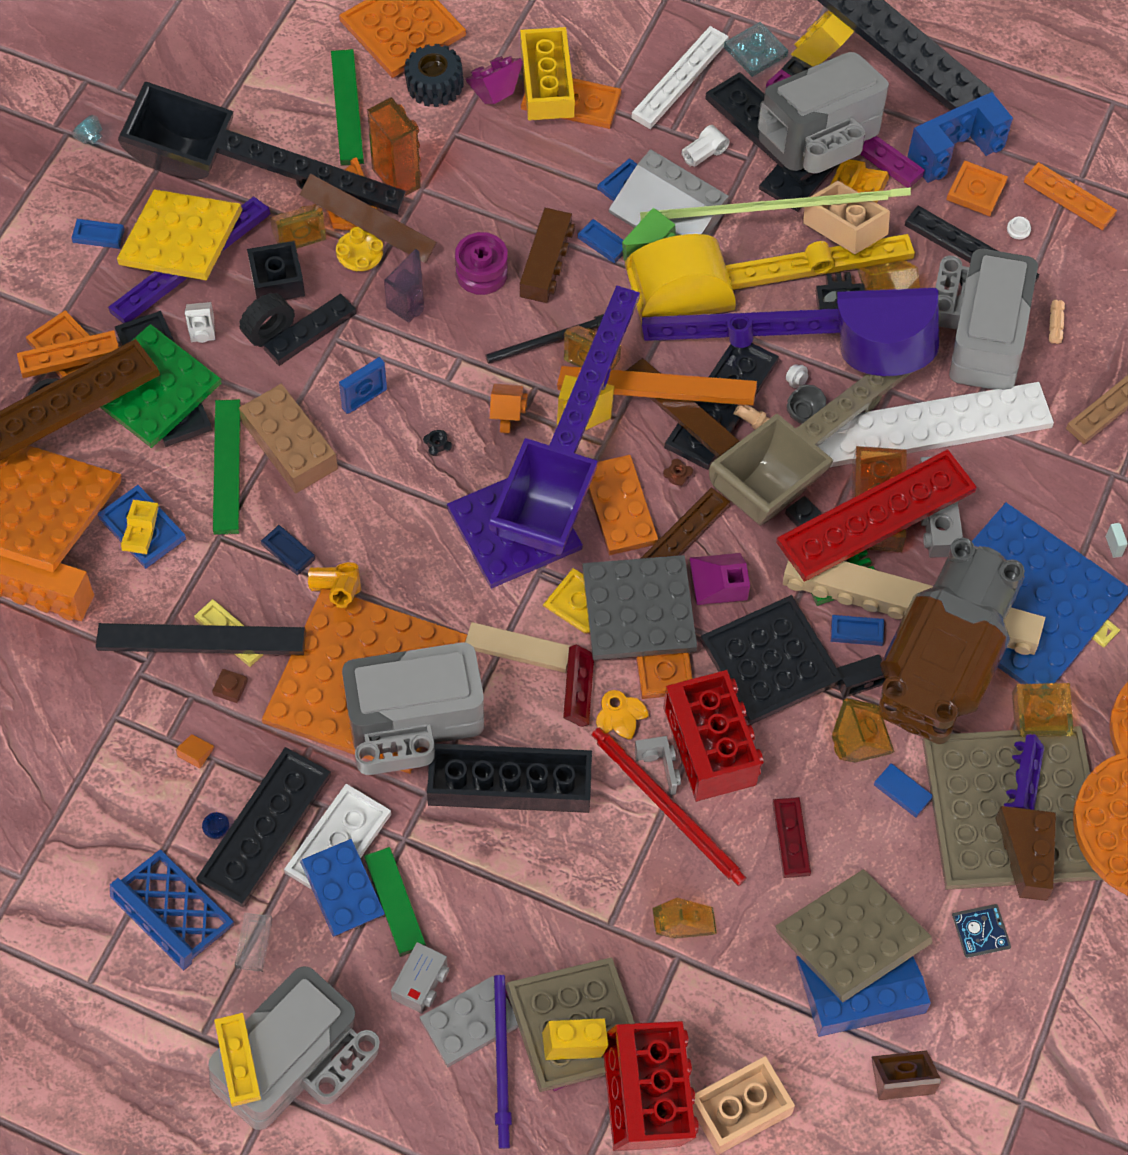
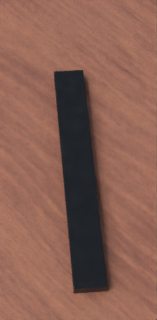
M99 623L95 647L97 651L304 655L306 629L305 627Z

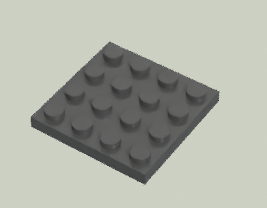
M685 555L582 563L593 660L697 652Z

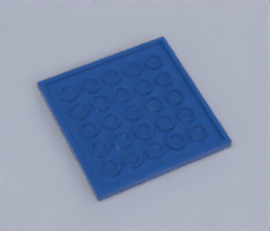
M1005 502L972 540V543L977 547L985 546L992 548L1004 556V559L1017 560L1024 567L1025 578L1011 608L1046 618L1035 655H1023L1017 653L1014 649L1006 648L998 668L1043 699L1092 640L1094 635L1128 596V586Z

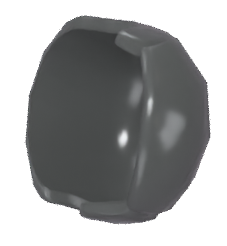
M800 385L787 400V412L793 420L802 424L826 406V397L823 391L815 385Z

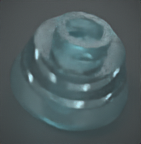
M92 114L74 128L72 131L73 138L84 144L90 142L93 145L102 137L100 132L103 129L99 118Z

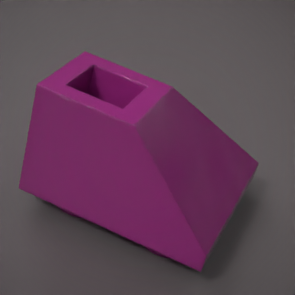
M502 56L490 61L491 65L484 68L481 66L472 70V75L465 78V80L485 104H495L514 93L523 64L521 58H512V56L506 58Z
M741 553L690 557L689 561L697 605L748 600L750 582L747 564Z

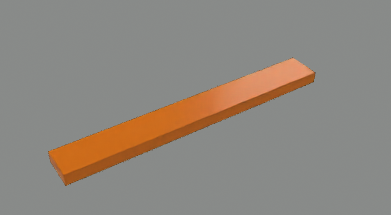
M561 366L557 382L558 390L562 388L565 375L578 377L582 367ZM611 370L607 384L614 386L613 395L754 406L757 390V381Z

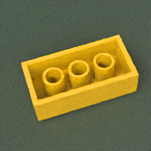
M566 27L520 30V51L523 61L522 69L528 120L574 118L575 97Z

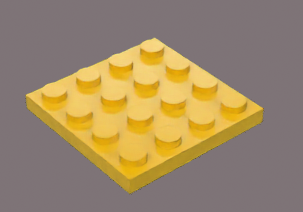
M154 189L117 257L118 264L207 281L242 212L241 204Z

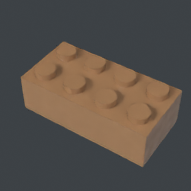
M282 383L239 407L242 424L295 494L338 469L336 453Z

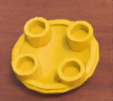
M354 227L339 239L336 245V256L345 268L353 271H366L379 264L383 257V243L371 233L363 231L360 227Z

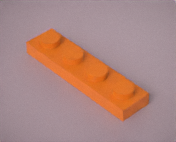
M1039 162L1025 176L1024 183L1101 230L1116 215L1117 210Z
M113 330L19 352L17 357L24 379L91 363L116 350L119 346L115 331Z

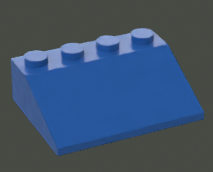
M796 956L818 1037L925 1014L931 1004L923 976L913 956L843 1003L799 956Z

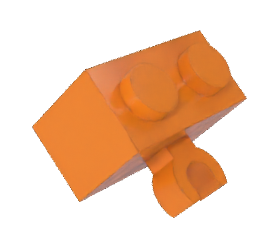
M493 385L489 419H500V433H510L511 420L520 421L521 413L526 414L528 393H523L524 386Z

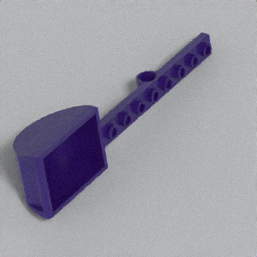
M616 285L550 445L528 438L524 439L489 522V528L496 536L558 556L563 552L598 466L597 460L575 453L600 392L607 385L612 363L639 301L640 292Z
M914 288L837 292L838 309L642 317L644 341L729 337L731 345L737 348L749 346L753 342L754 336L840 333L841 354L847 364L860 372L870 375L897 376L925 367L936 357L939 351L938 289Z

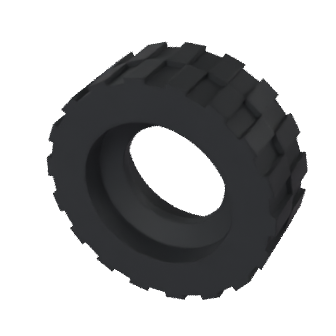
M268 293L254 300L246 308L239 321V328L254 346L263 347L265 343L293 324L295 317L294 309L278 293ZM270 316H272L267 322H265V323L263 324V322H264L266 319H268Z

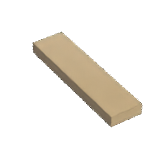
M471 622L465 643L471 644L475 651L566 673L569 645Z

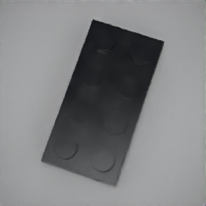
M777 164L759 185V190L776 200L810 197L836 166L816 173L799 184ZM801 207L791 209L798 212L801 209Z

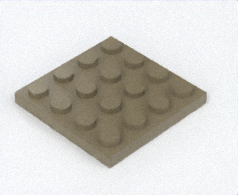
M864 869L775 926L779 936L842 1003L932 944V936Z
M612 957L507 982L506 990L539 1092L605 1076L603 1055L601 1058L545 1060L542 1032L548 1021L605 1018L606 1032L616 1024H635Z

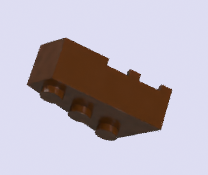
M1001 806L995 819L997 826L1001 830L1004 849L1007 850L1010 868L1019 898L1047 901L1054 888L1056 812Z

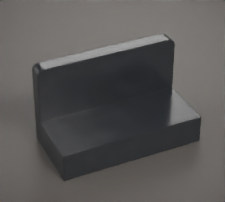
M879 654L837 668L842 676L841 684L837 686L843 698L883 686L885 678L880 668L882 658Z

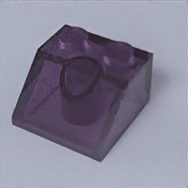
M417 249L384 280L386 308L408 323L414 317H418L424 310L421 262Z

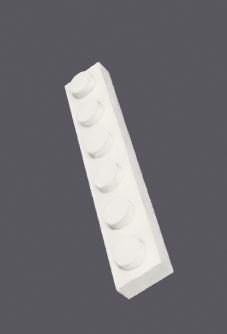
M709 26L635 108L631 118L651 129L728 43L729 36Z

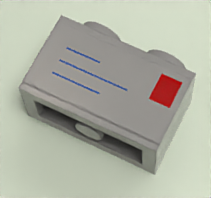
M417 942L391 989L392 1000L422 1014L426 1006L430 1007L437 994L434 990L438 982L443 983L448 975L450 968L447 967V956Z

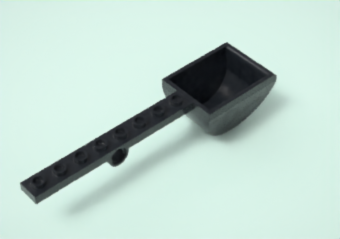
M150 82L143 83L118 137L121 147L138 161L160 172L184 179L198 180L206 178L217 155L221 154L295 179L300 189H303L309 175L312 174L368 205L397 215L406 194L405 190L229 131L234 111Z

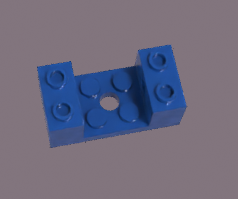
M990 92L914 127L907 157L925 169L923 178L927 183L933 180H940L948 173L955 143L963 142L971 137L985 156L993 152L997 153L1006 145L1013 117L993 92Z

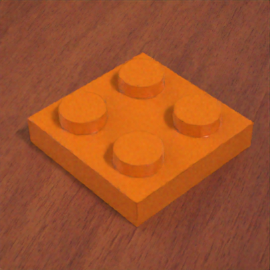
M964 160L946 200L991 216L1007 183L1008 176Z

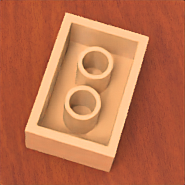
M836 181L810 197L858 192ZM874 201L804 207L803 223L856 254L888 235L890 211Z
M764 1056L695 1093L693 1113L697 1117L716 1154L719 1155L791 1116L795 1105L767 1057Z

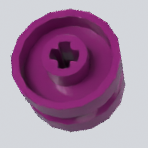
M476 232L460 240L455 249L456 278L459 285L470 293L487 295L496 292L505 284L508 277V250L505 243L499 237L488 232Z

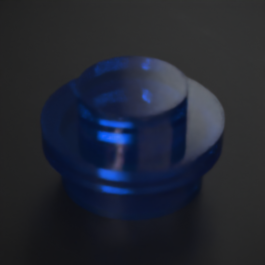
M218 812L210 813L202 822L204 834L211 839L224 837L230 827L228 818Z

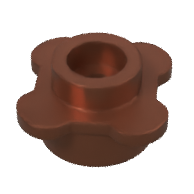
M673 459L670 467L663 471V476L668 478L670 483L677 486L684 485L687 477L693 474L692 467L682 464L680 459Z

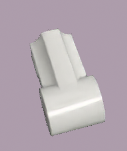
M709 125L701 132L697 140L682 149V156L690 167H695L713 154L716 156L722 154L729 146L730 140L714 125Z

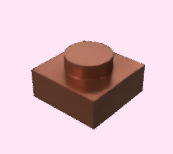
M222 669L212 690L213 695L238 703L248 682L247 676Z

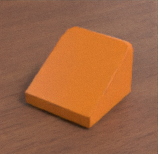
M191 734L177 747L176 753L177 757L201 769L215 747Z

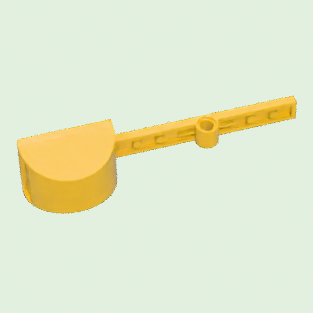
M685 234L657 240L637 249L626 259L625 267L631 289L640 292V298L636 307L642 324V317L702 315L733 311L736 307L733 292L735 289L914 259L915 252L909 235L904 234L881 238L856 254L842 246L829 247L827 242L817 241L808 245L805 252L725 265L716 238L705 234Z

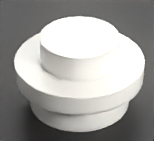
M1018 216L1009 221L1007 232L1012 238L1025 239L1031 232V226L1026 218Z
M795 364L786 374V381L789 382L792 388L804 385L808 379V369L804 365Z

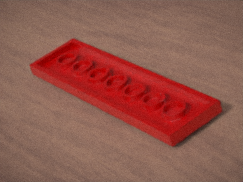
M947 449L777 537L776 543L805 582L975 493L977 486Z

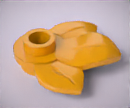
M610 690L602 697V710L597 715L596 725L597 728L600 727L605 733H609L613 729L621 737L631 740L636 730V720L645 719L649 714L646 706L639 699L626 698L621 691ZM613 698L618 699L619 706L612 707L610 700Z

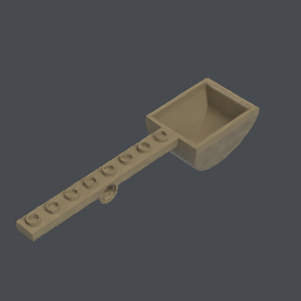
M911 373L897 376L866 374L797 428H794L779 414H775L712 462L709 468V477L712 485L759 526L765 524L797 499L831 467L833 459L822 451L818 445L862 411L866 413L872 411L885 393Z

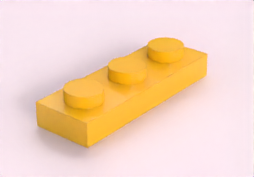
M239 1013L214 1019L232 1107L261 1100L244 1014Z

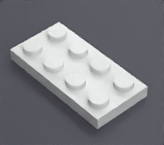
M345 784L284 868L285 874L312 890L300 861L349 839H352L361 858L391 816V810Z

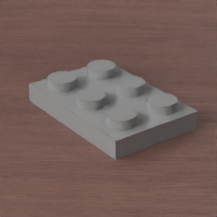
M493 976L420 1016L423 1027L447 1068L496 1040ZM506 999L508 1034L517 1029L518 1024L514 1011Z

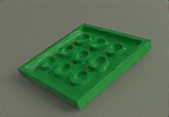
M150 324L134 339L139 342L157 366L160 375L100 408L152 449L216 390L222 382L220 377Z

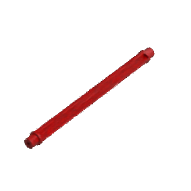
M600 727L592 732L591 736L597 741V745L620 766L729 880L731 879L737 886H740L747 878L740 871V867L625 752L609 733H605Z

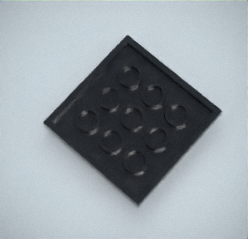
M792 595L705 633L700 637L701 643L718 672L727 670L730 679H735L738 688L736 696L739 702L742 701L746 709L745 718L749 725L839 685L842 681V676Z

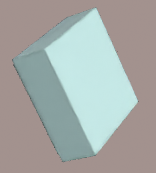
M1114 523L1110 525L1105 537L1113 558L1122 557L1128 543L1121 524Z

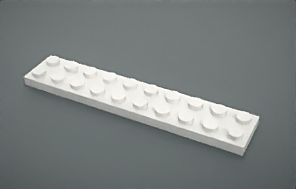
M1034 382L1017 385L1011 389H995L869 411L867 413L863 412L818 445V447L833 459L831 467L1049 429L1052 428L1054 422L1040 383Z

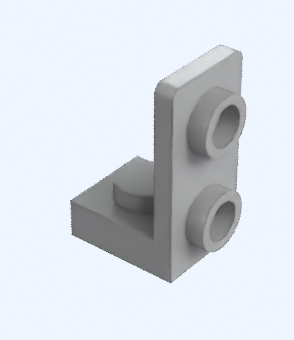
M667 736L635 741L634 753L636 761L652 762L660 757L663 758L670 795H675L677 785H681L679 770L673 767L672 761L676 760L673 745H669Z

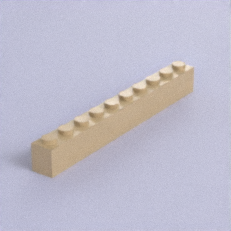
M788 560L783 579V585L791 590L807 591L819 598H826L827 595L832 596V599L837 600L841 604L857 605L869 612H882L894 619H902L915 594L933 587L845 561L804 582ZM1011 608L1005 619L1010 637L1007 648L1014 649L1019 654L1035 655L1046 617Z

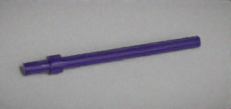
M495 975L498 1113H495V1126H498V1149H509V1125H512V1113L509 1112L506 986L505 975Z

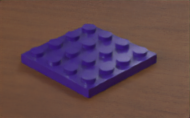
M508 478L447 503L448 512L491 589L583 549V544L574 528H572L560 556L493 534L489 528V522Z

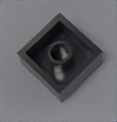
M295 241L247 249L256 299L268 293H278L285 300L305 296L303 276Z

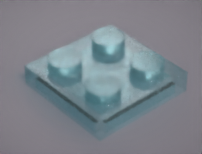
M761 22L725 41L724 44L726 51L751 77L788 57L789 51Z

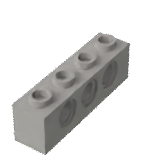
M921 457L919 464L931 457ZM958 501L920 521L921 526H925L926 529L923 543L924 548H928L929 558L948 557L952 542L957 538L963 537ZM936 527H942V528H944L945 530L942 531V530L937 529Z

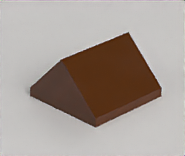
M927 1050L872 1056V1066L879 1101L933 1095L941 1084V1078Z

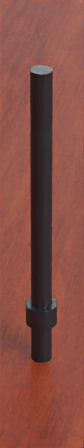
M604 314L595 316L594 320L485 354L487 363L502 360L594 329L598 330Z

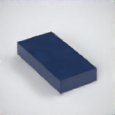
M280 525L275 527L261 540V545L297 576L315 560V555Z

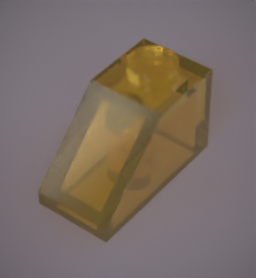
M675 898L653 907L654 927L657 935L677 939L708 936L717 933L713 907L681 898Z

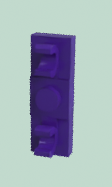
M1026 734L1025 742L1018 741L1014 743L1018 751L1023 750L1020 755H1012V759L1017 764H1020V768L1016 771L1018 787L1017 790L1010 789L1006 791L1007 796L1010 799L1015 798L1012 803H1004V806L1034 810L1044 745L1035 734Z

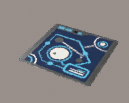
M997 904L952 913L966 958L1011 949Z

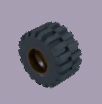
M427 44L424 48L419 47L416 49V52L410 53V59L405 61L404 71L407 89L412 99L415 98L419 104L423 101L424 106L429 107L430 104H434V107H439V104L447 105L448 101L451 100L453 102L456 100V95L460 96L461 88L464 87L461 58L459 55H456L455 50H449V47L446 45L441 47L440 44H434V46Z

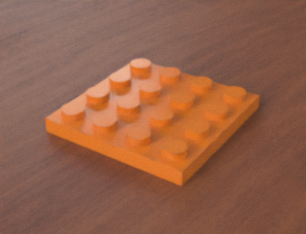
M364 0L339 14L340 22L391 78L404 72L406 59H410V53L416 52L417 48H424L427 44H430V46H434V44H440L441 47L444 45L449 46L466 36V29L438 0Z

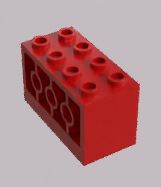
M727 670L667 685L665 690L663 709L695 802L756 786L758 777L761 775V765L764 763L760 749H756L753 743L755 740L753 728L751 725H747L745 721L746 709L742 701L739 702L737 699L738 688L734 678L730 679Z
M683 1021L616 1024L607 1031L608 1047L603 1053L613 1151L680 1147L695 1139L699 1130L697 1117L693 1113L695 1091L693 1087H690L689 1076L692 1073V1064L690 1058H687L686 1047L688 1046L689 1038L687 1030L684 1029Z

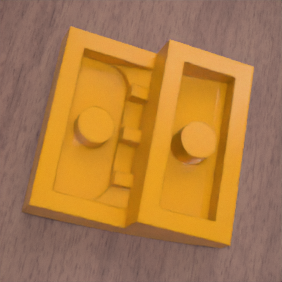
M849 159L840 163L831 184L839 181L858 193L883 191L889 175L887 171L866 168L863 161Z

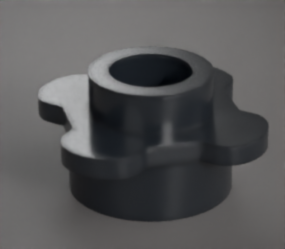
M433 430L423 438V442L428 445V453L432 456H436L442 451H450L452 448V443L447 440V433L444 430Z

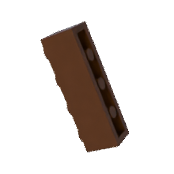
M544 207L520 281L521 298L548 303L550 294H555L557 287L555 278L556 275H561L563 269L562 256H567L569 250V243L567 241L569 237H573L575 231V224L572 223V213Z

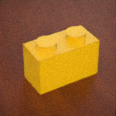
M605 1018L548 1021L542 1032L545 1060L601 1058L608 1047Z

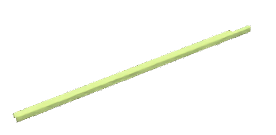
M911 187L886 191L658 211L668 219L888 200V197L911 195ZM649 211L640 212V219L642 220Z

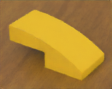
M140 500L132 501L127 515V528L121 542L122 551L147 554L156 523L158 503Z

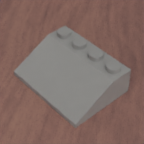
M650 149L633 170L609 208V213L635 228L641 221L640 212L650 211L653 207L656 210L727 205L729 196ZM724 214L672 218L669 220L676 224V236L685 234L708 235Z

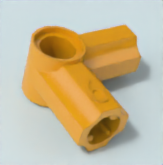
M345 562L337 565V567L310 568L308 571V587L311 591L331 589L329 593L330 602L334 603L337 608H346L353 601L354 596L361 591L359 567L356 563Z

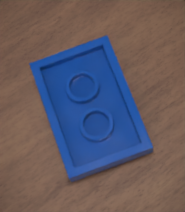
M139 485L98 513L101 522L120 542H122L127 528V515L132 501L154 502ZM158 506L156 523L147 554L130 553L146 569L185 541L186 536Z
M352 839L300 861L333 937L385 914Z

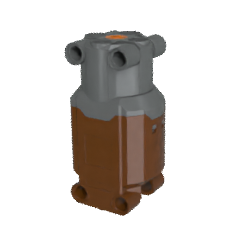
M957 538L952 542L949 555L934 586L913 596L880 663V668L885 678L878 708L881 718L901 727L909 733L923 737L936 744H943L950 738L957 717L977 711L1010 642L1005 619L1016 600L1025 578L1024 567L1019 561L1013 559L1006 560L1004 556L992 548L974 546L968 538ZM886 703L897 710L889 711L884 707V704ZM933 726L947 729V732L944 734L936 733Z

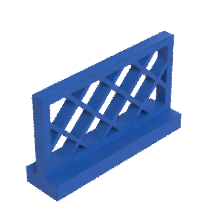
M161 849L123 879L117 878L110 883V898L183 971L192 964V959L234 926V921ZM160 860L167 866V874L151 873V866ZM135 879L147 880L146 891L133 890L128 884ZM150 880H166V891H149ZM169 881H182L186 885L185 892H169ZM148 898H165L164 909L151 908L148 905ZM168 898L185 899L184 910L167 909ZM188 899H200L204 903V910H187ZM167 915L183 916V927H170L166 923ZM187 916L203 917V928H186ZM206 917H218L224 924L218 929L206 928ZM185 934H201L202 942L192 949L185 942Z

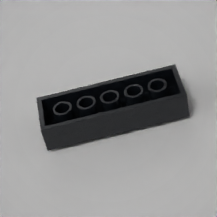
M434 743V759L429 764L428 806L589 813L592 750Z

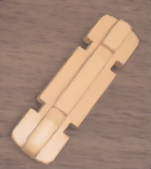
M1053 300L1050 308L1049 341L1052 344H1060L1063 339V310L1065 309V303L1062 300Z

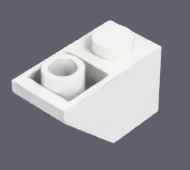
M212 303L187 304L185 317L191 342L203 343L215 340Z

